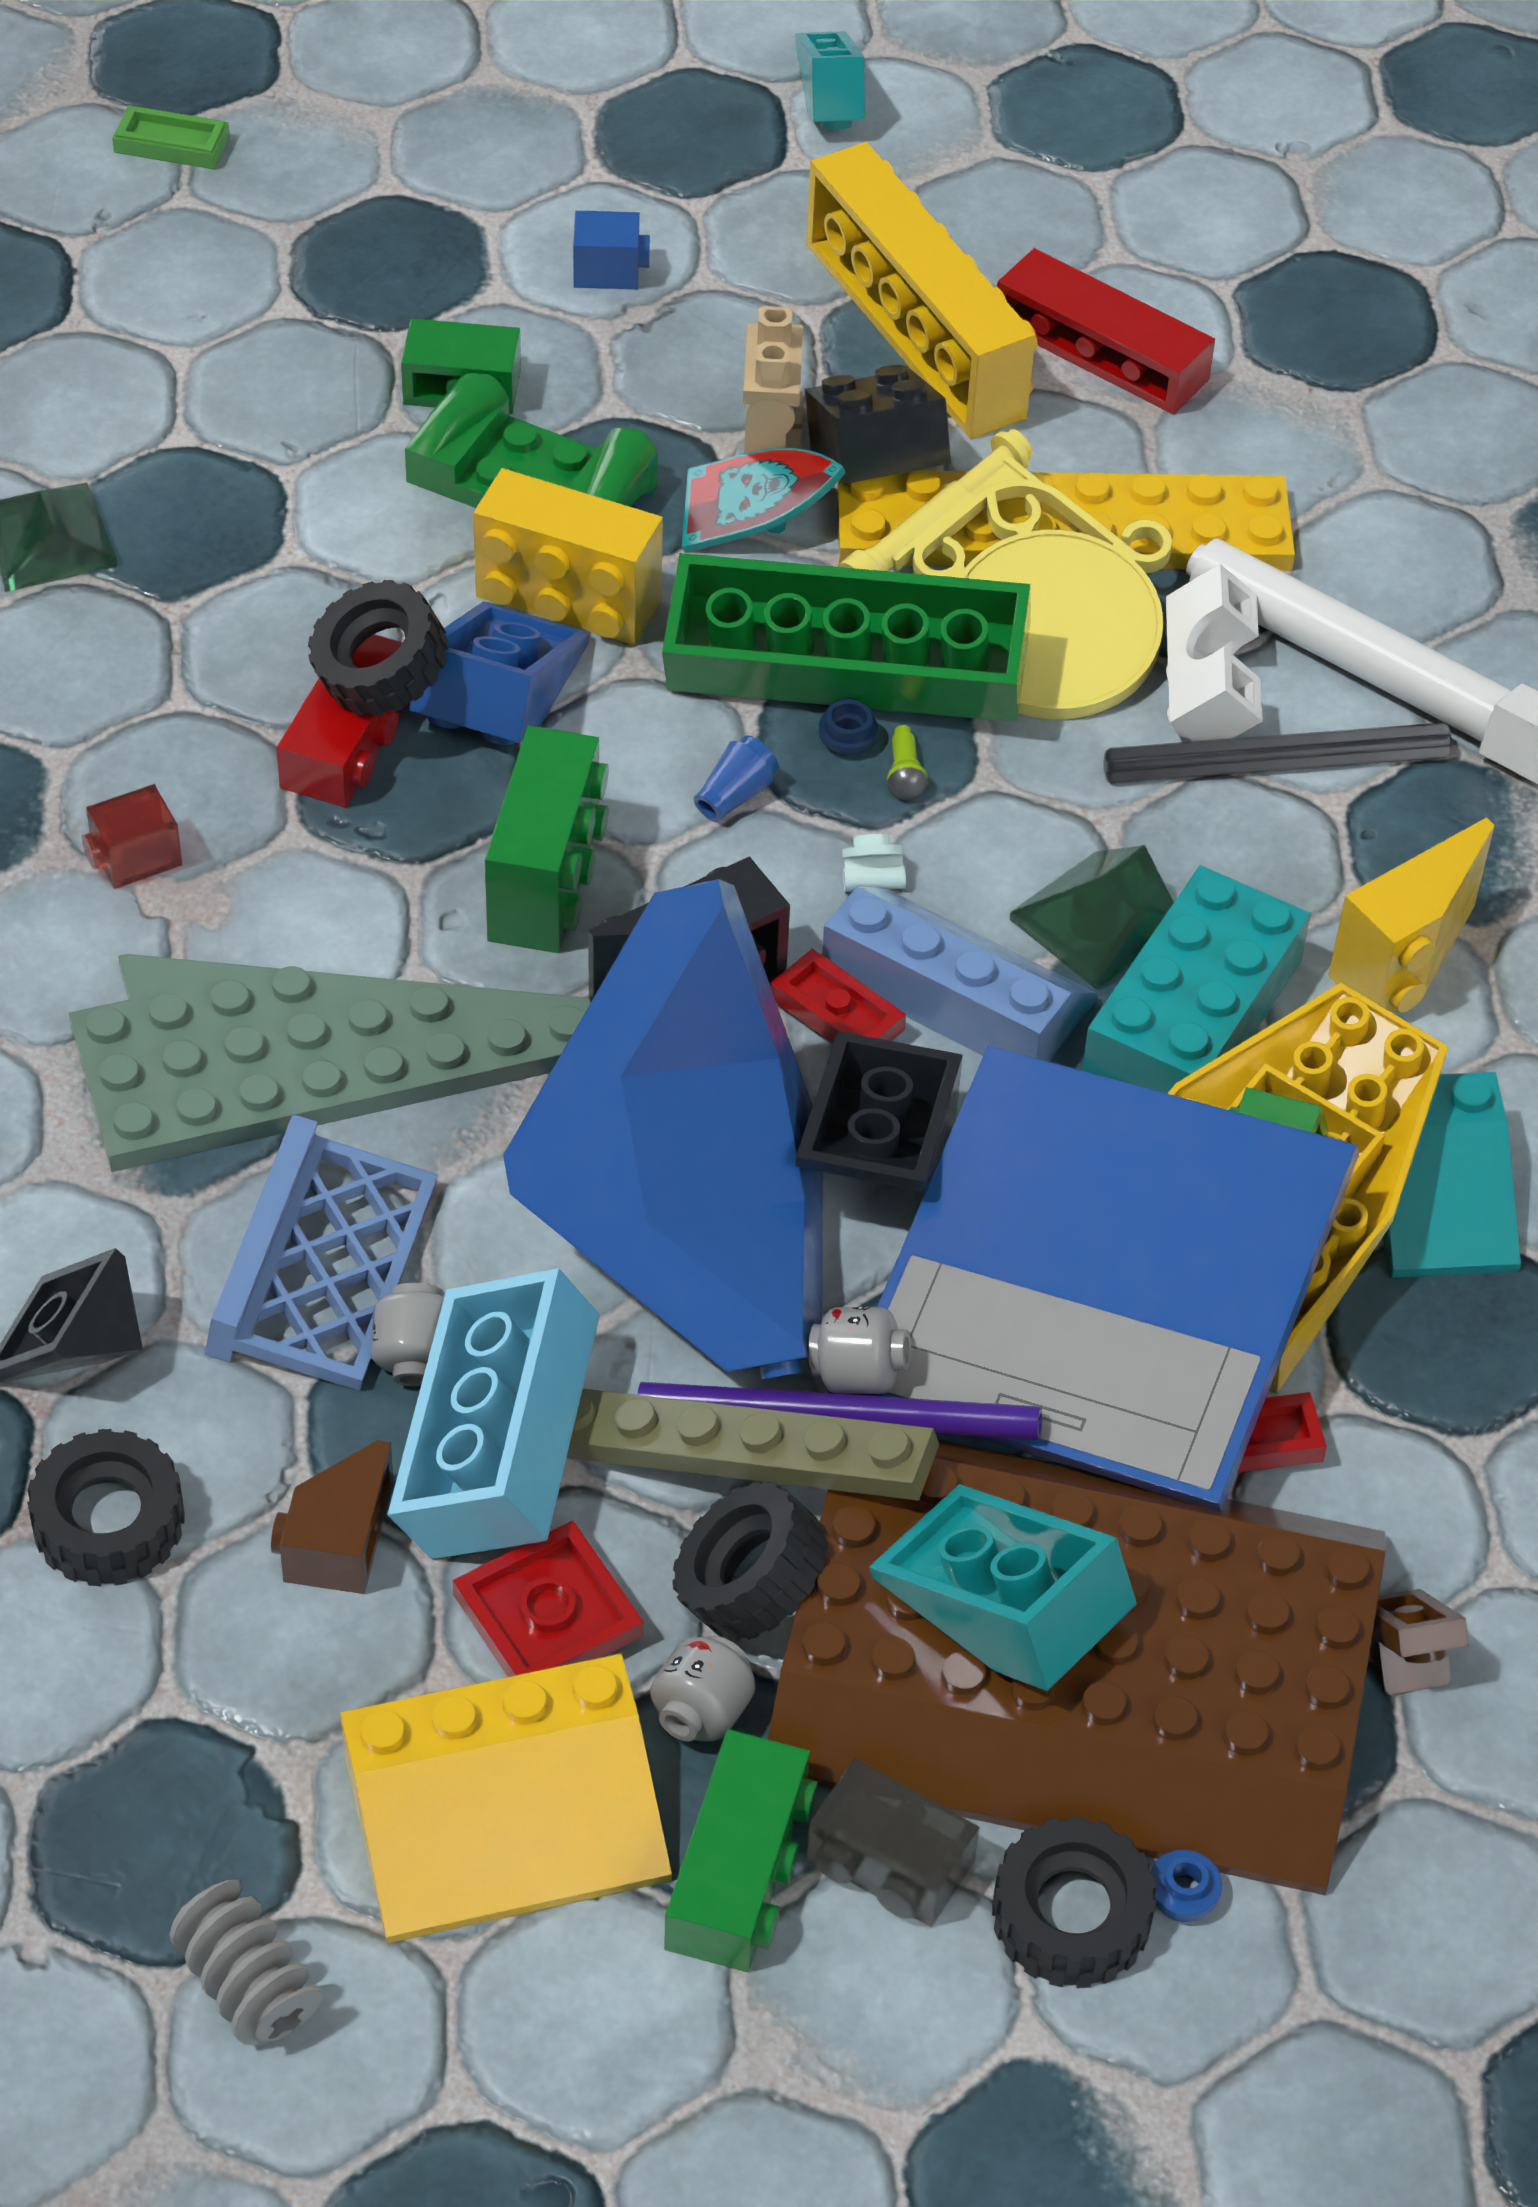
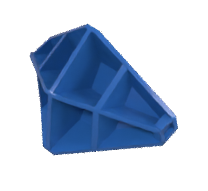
M717 879L653 894L505 1150L503 1158L511 1196L726 1372H741L760 1368L762 1380L802 1373L800 1360L809 1359L811 1328L814 1324H821L823 1172L795 1166L796 1155L813 1105L734 885Z

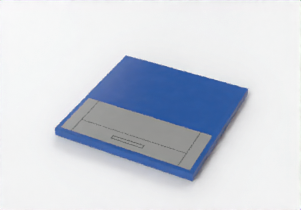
M988 1045L877 1307L886 1308L892 1312L897 1322L898 1330L909 1331L912 1349L909 1370L899 1371L897 1380L888 1393L850 1395L1041 1406L1043 1417L1040 1440L977 1438L1222 1512L1359 1157L1357 1145Z

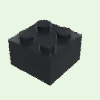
M903 365L883 366L875 370L874 376L858 379L850 375L830 376L821 381V386L804 389L810 449L813 452L833 459L843 466L846 472L840 479L843 484L951 464L946 398L913 370L908 369V367Z

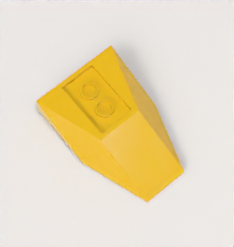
M1342 983L1337 984L1180 1080L1168 1092L1170 1095L1229 1110L1232 1106L1239 1108L1246 1087L1322 1106L1329 1130L1326 1137L1357 1145L1359 1157L1269 1388L1275 1394H1278L1392 1224L1448 1053V1045Z

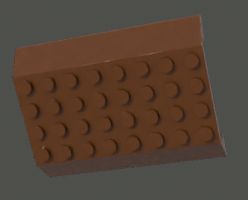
M937 1439L939 1448L919 1500L837 1490L827 1491L820 1517V1522L826 1530L824 1538L828 1541V1551L824 1555L825 1565L822 1573H819L814 1583L816 1586L809 1596L806 1595L799 1604L800 1607L796 1610L780 1671L768 1740L810 1751L808 1779L818 1781L820 1787L1024 1831L1031 1826L1035 1829L1044 1825L1045 1820L1057 1817L1058 1821L1071 1820V1816L1085 1817V1821L1093 1823L1101 1821L1111 1825V1829L1120 1835L1125 1833L1134 1841V1847L1138 1852H1144L1145 1856L1149 1858L1159 1859L1172 1851L1191 1850L1210 1859L1219 1870V1873L1326 1895L1351 1771L1386 1553L1385 1531L1230 1499L1226 1500L1222 1512L1075 1467ZM959 1484L1116 1537L1137 1604L1048 1691L992 1670L872 1578L869 1566Z

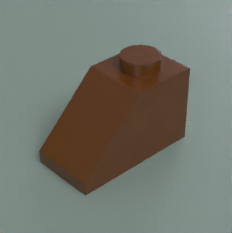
M377 1440L294 1488L288 1513H277L271 1536V1552L281 1556L283 1582L365 1594L394 1480L391 1442Z

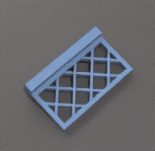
M293 1114L212 1315L205 1355L230 1363L236 1351L360 1391L372 1360V1324L376 1305L351 1313L338 1291L366 1280L379 1301L381 1298L391 1294L394 1286L400 1284L434 1192L438 1174L317 1136L315 1133L318 1122ZM321 1160L348 1168L355 1181L328 1191L317 1173ZM395 1183L417 1190L418 1194L415 1202L390 1211L377 1189ZM311 1189L315 1196L306 1199ZM364 1194L376 1216L349 1226L336 1204ZM324 1210L336 1231L308 1242L297 1223L298 1218ZM407 1221L405 1229L402 1231L399 1224ZM386 1230L397 1248L396 1253L371 1262L358 1239ZM291 1239L295 1247L287 1249ZM345 1245L357 1267L329 1277L317 1255ZM303 1260L317 1283L288 1293L277 1272L281 1268ZM388 1272L384 1283L379 1275ZM271 1291L275 1299L266 1302ZM325 1296L338 1319L310 1330L297 1306ZM284 1312L297 1335L277 1342L253 1333L258 1321ZM369 1324L364 1335L360 1327ZM347 1333L358 1351L354 1366L327 1358L318 1343Z

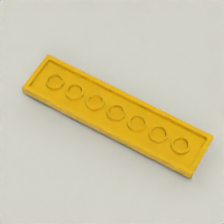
M918 470L843 484L839 480L837 482L839 564L858 549L864 551L867 548L874 547L954 480L958 481L969 471ZM1031 472L1043 483L1058 489L1119 539H1121L1122 532L1127 525L1135 521L1146 519L1156 521L1165 526L1170 532L1172 546L1169 561L1162 569L1186 570L1188 561L1195 549L1201 544L1207 545L1216 538L1280 571H1292L1295 551L1285 476ZM1010 498L998 501L999 515L1008 523L1019 524L1027 521L1030 516L1025 511L1026 498ZM1039 501L1041 515L1038 530H1066L1085 534L1054 508ZM986 508L951 537L958 541L964 549V567H967L982 551L1002 540L991 531ZM1146 538L1137 539L1129 546L1134 551L1144 555L1154 554L1161 549L1155 541ZM943 544L924 560L927 566H953L954 562L950 557L942 553ZM913 559L905 566H913Z

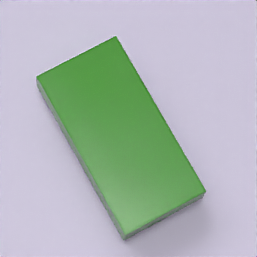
M128 105L112 137L114 153L215 170L230 138L229 122Z

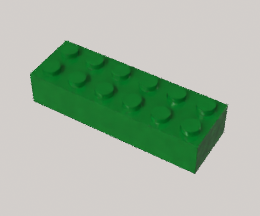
M679 553L662 649L667 690L831 705L843 699H853L866 704L870 709L1017 722L1031 624V584Z

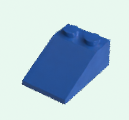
M483 601L444 627L446 631L444 635L449 641V650H446L445 654L447 658L444 669L441 668L438 674L439 679L435 684L429 686L423 692L424 695L417 701H411L409 710L427 715L428 721L439 727L455 729L463 726L483 732V737L486 740L496 744L513 745L523 741L528 725L540 727L588 646L591 632Z

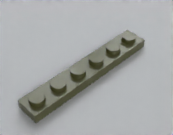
M582 1389L567 1458L919 1500L938 1451L939 1443L934 1428Z

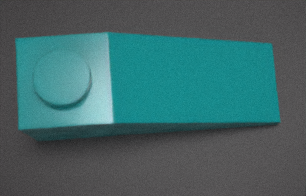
M847 32L795 33V45L806 108L812 121L821 122V128L841 130L851 128L852 120H865L864 55Z

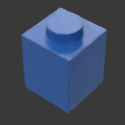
M575 210L573 288L638 290L639 267L649 268L650 235H639L640 212Z

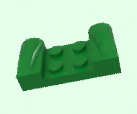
M466 373L462 375L440 400L405 448L406 482L477 508L502 468L629 507L643 494H653L657 489L658 453L656 447L645 433L637 429L614 428L610 430L606 439L597 449L509 416L507 392L496 378L488 374Z

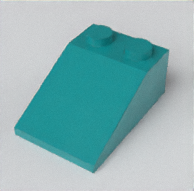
M1496 1072L1440 1075L1394 1220L1383 1236L1391 1278L1519 1272L1521 1259L1508 1121Z
M961 1484L953 1489L869 1566L873 1579L992 1670L1046 1691L1137 1604L1116 1537Z

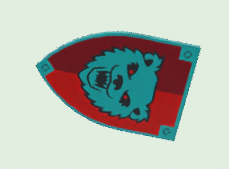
M798 448L764 449L689 468L682 549L684 553L746 538L764 531L781 533L786 529L788 520L805 511L822 498L846 472L843 466L833 459L817 452Z

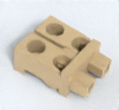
M759 307L758 323L747 322L743 404H747L744 454L773 448L801 449L804 392L800 391L803 325L792 324L793 309L789 307Z

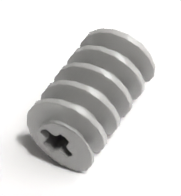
M226 1880L212 1885L185 1904L174 1919L169 1935L175 1950L185 1955L188 1969L200 1978L202 1989L206 1995L216 2000L219 2014L227 2021L232 2022L233 2034L237 2040L245 2045H262L284 2038L306 2023L323 2004L324 1992L315 1985L303 1987L309 1978V1971L305 1965L300 1963L288 1965L293 1956V1948L283 1940L273 1942L277 1935V1926L272 1920L268 1918L257 1920L262 1912L259 1900L252 1896L239 1898L242 1890L241 1881Z

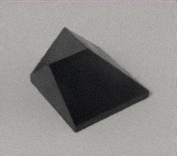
M114 1248L41 1276L0 1343V1383L105 1363L143 1350L126 1258L119 1250Z

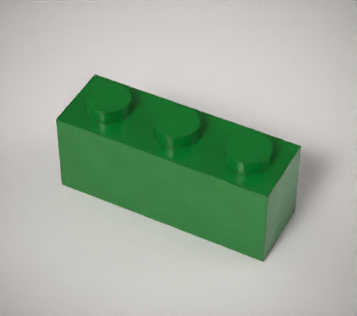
M730 1729L726 1730L665 1914L664 1950L749 1973L756 1948H770L780 1912V1906L771 1904V1900L777 1883L789 1886L800 1844L790 1840L796 1821L809 1823L818 1793L819 1782L808 1779L809 1750Z

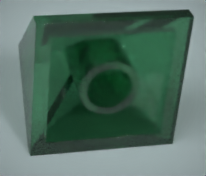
M87 482L36 491L0 500V579L5 592L117 566L116 555Z
M1141 845L1095 851L1012 910L1009 920L1097 990L1133 963L1174 901L1146 846Z

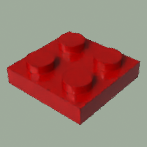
M574 1520L550 1531L547 1541L524 1544L452 1580L453 1596L507 1677L602 1658L644 1637V1621Z

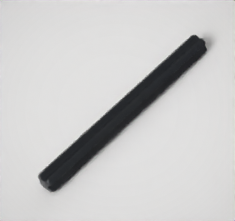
M1429 723L1112 747L1105 750L1103 768L1108 782L1122 783L1445 758L1450 755L1452 737L1447 724Z

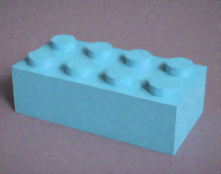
M559 1268L446 1290L387 1514L431 1559L543 1542L548 1539L600 1317L597 1310Z

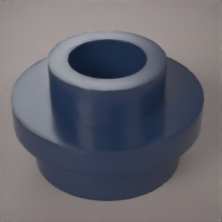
M843 699L834 702L828 707L819 722V737L822 743L827 748L838 753L857 754L864 752L877 739V721L870 708L858 700Z

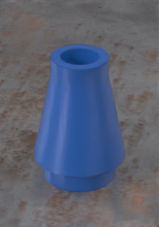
M746 735L740 741L729 742L702 789L693 797L695 806L706 818L713 822H720L729 812L773 784V774L779 769L777 758L763 742L753 736Z

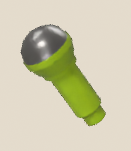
M900 725L894 729L892 737L894 763L887 775V787L896 798L908 801L914 800L924 793L928 785V774L917 760L915 736L911 733L910 727Z

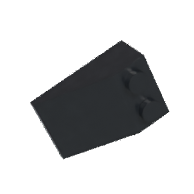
M837 1031L796 1155L795 1166L925 1191L949 1138L956 1116L963 1054Z

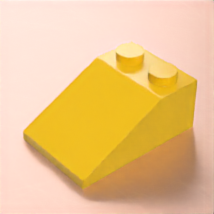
M1486 817L1345 895L1328 976L1336 984L1342 983L1393 1014L1397 1011L1401 1013L1407 1012L1415 1007L1424 997L1429 985L1475 907L1495 825Z

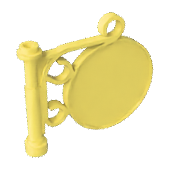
M1011 429L1008 432L1000 431L995 434L990 441L993 452L958 481L954 480L874 547L867 548L864 551L858 549L838 565V567L878 571H890L892 569L897 572L913 559L914 574L1031 584V624L1019 714L1041 719L1068 720L1095 715L1118 705L1131 696L1151 673L1161 646L1163 612L1157 591L1147 573L1157 572L1167 564L1171 552L1172 538L1165 526L1156 521L1145 519L1127 525L1122 532L1121 539H1119L1058 489L1043 483L1026 469L1029 464V458L1033 454L1032 446L1021 432ZM1010 498H1026L1025 511L1030 518L1019 524L1008 523L999 515L997 502ZM1039 501L1054 508L1085 534L1066 530H1038L1041 515ZM986 508L990 529L1002 540L982 551L965 568L964 549L958 541L951 537ZM1146 538L1155 541L1161 549L1154 554L1144 555L1134 551L1129 546L1137 539ZM943 544L942 553L950 557L954 564L946 570H933L924 563V560Z

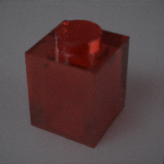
M155 784L86 807L89 833L82 835L84 851L94 870L103 868L114 889L182 866L178 824Z

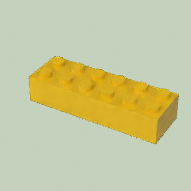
M867 141L810 160L806 245L910 369L946 398L947 413L970 440L1027 419L1029 395L1033 390L1031 377L1033 357L1037 349V337L1031 324L1021 319L1007 303L1003 292L998 287H993L979 271L974 259L968 254L965 255L951 239L946 227L930 215L923 207L918 195L914 191H909L895 175L890 163L885 159L882 160Z

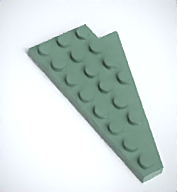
M125 954L118 956L128 1000L69 1012V1018L110 1170L115 1172L286 1133L293 1114L316 1121L318 1126L551 1073L591 1002L587 997L305 971L296 966L271 968Z

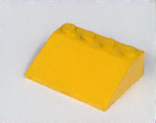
M622 1654L340 1712L345 1762L387 1944L672 1881V1872L639 1715Z

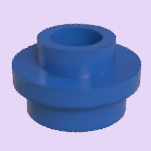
M1176 1850L1160 1857L1152 1867L1150 1874L1151 1876L1155 1875L1157 1886L1154 1900H1157L1156 1906L1168 1918L1179 1922L1195 1921L1209 1914L1218 1904L1222 1891V1879L1215 1864L1206 1856L1191 1850ZM1188 1877L1199 1885L1194 1888H1183L1175 1882L1174 1878Z

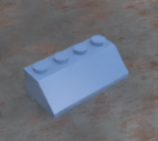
M857 886L824 925L822 949L824 957L906 1014L907 1018L982 1056L989 1045L1049 1062L1096 1002V992L886 888Z

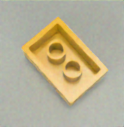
M503 468L473 512L476 597L586 630L602 637L636 645L662 600V516Z

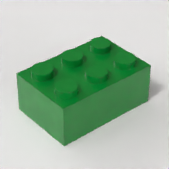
M527 726L485 857L488 942L559 954L566 930L576 931L582 907V895L577 894L580 884L589 886L591 883L595 865V850L591 849L593 840L603 841L608 822V805L599 804V800H603L606 792L609 765L599 763V737Z

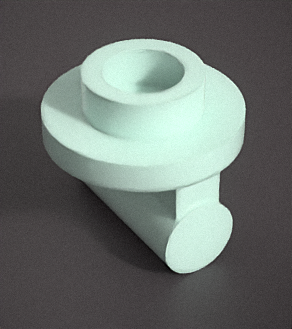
M889 834L854 836V847L842 850L844 892H853L857 886L886 888L888 890L906 888V873L902 859L903 848L902 845H891Z

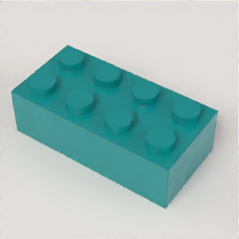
M1199 865L1088 1027L1082 1071L1168 1094L1177 1082L1251 1038L1302 961L1311 913Z

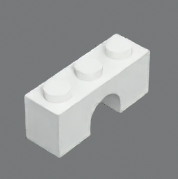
M1219 564L1166 596L1167 623L1165 624V633L1167 636L1168 652L1166 674L1169 686L1167 716L1175 732L1183 738H1189L1191 741L1235 738L1263 722L1261 678L1233 655L1240 647L1259 637L1257 595L1222 564Z

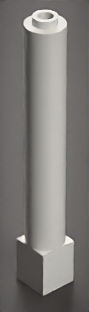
M1213 539L1207 545L1201 544L1195 549L1186 569L1187 574L1190 576V582L1217 565L1222 564L1257 595L1258 625L1481 741L1479 754L1538 784L1537 690L1523 683L1510 690L1221 539Z

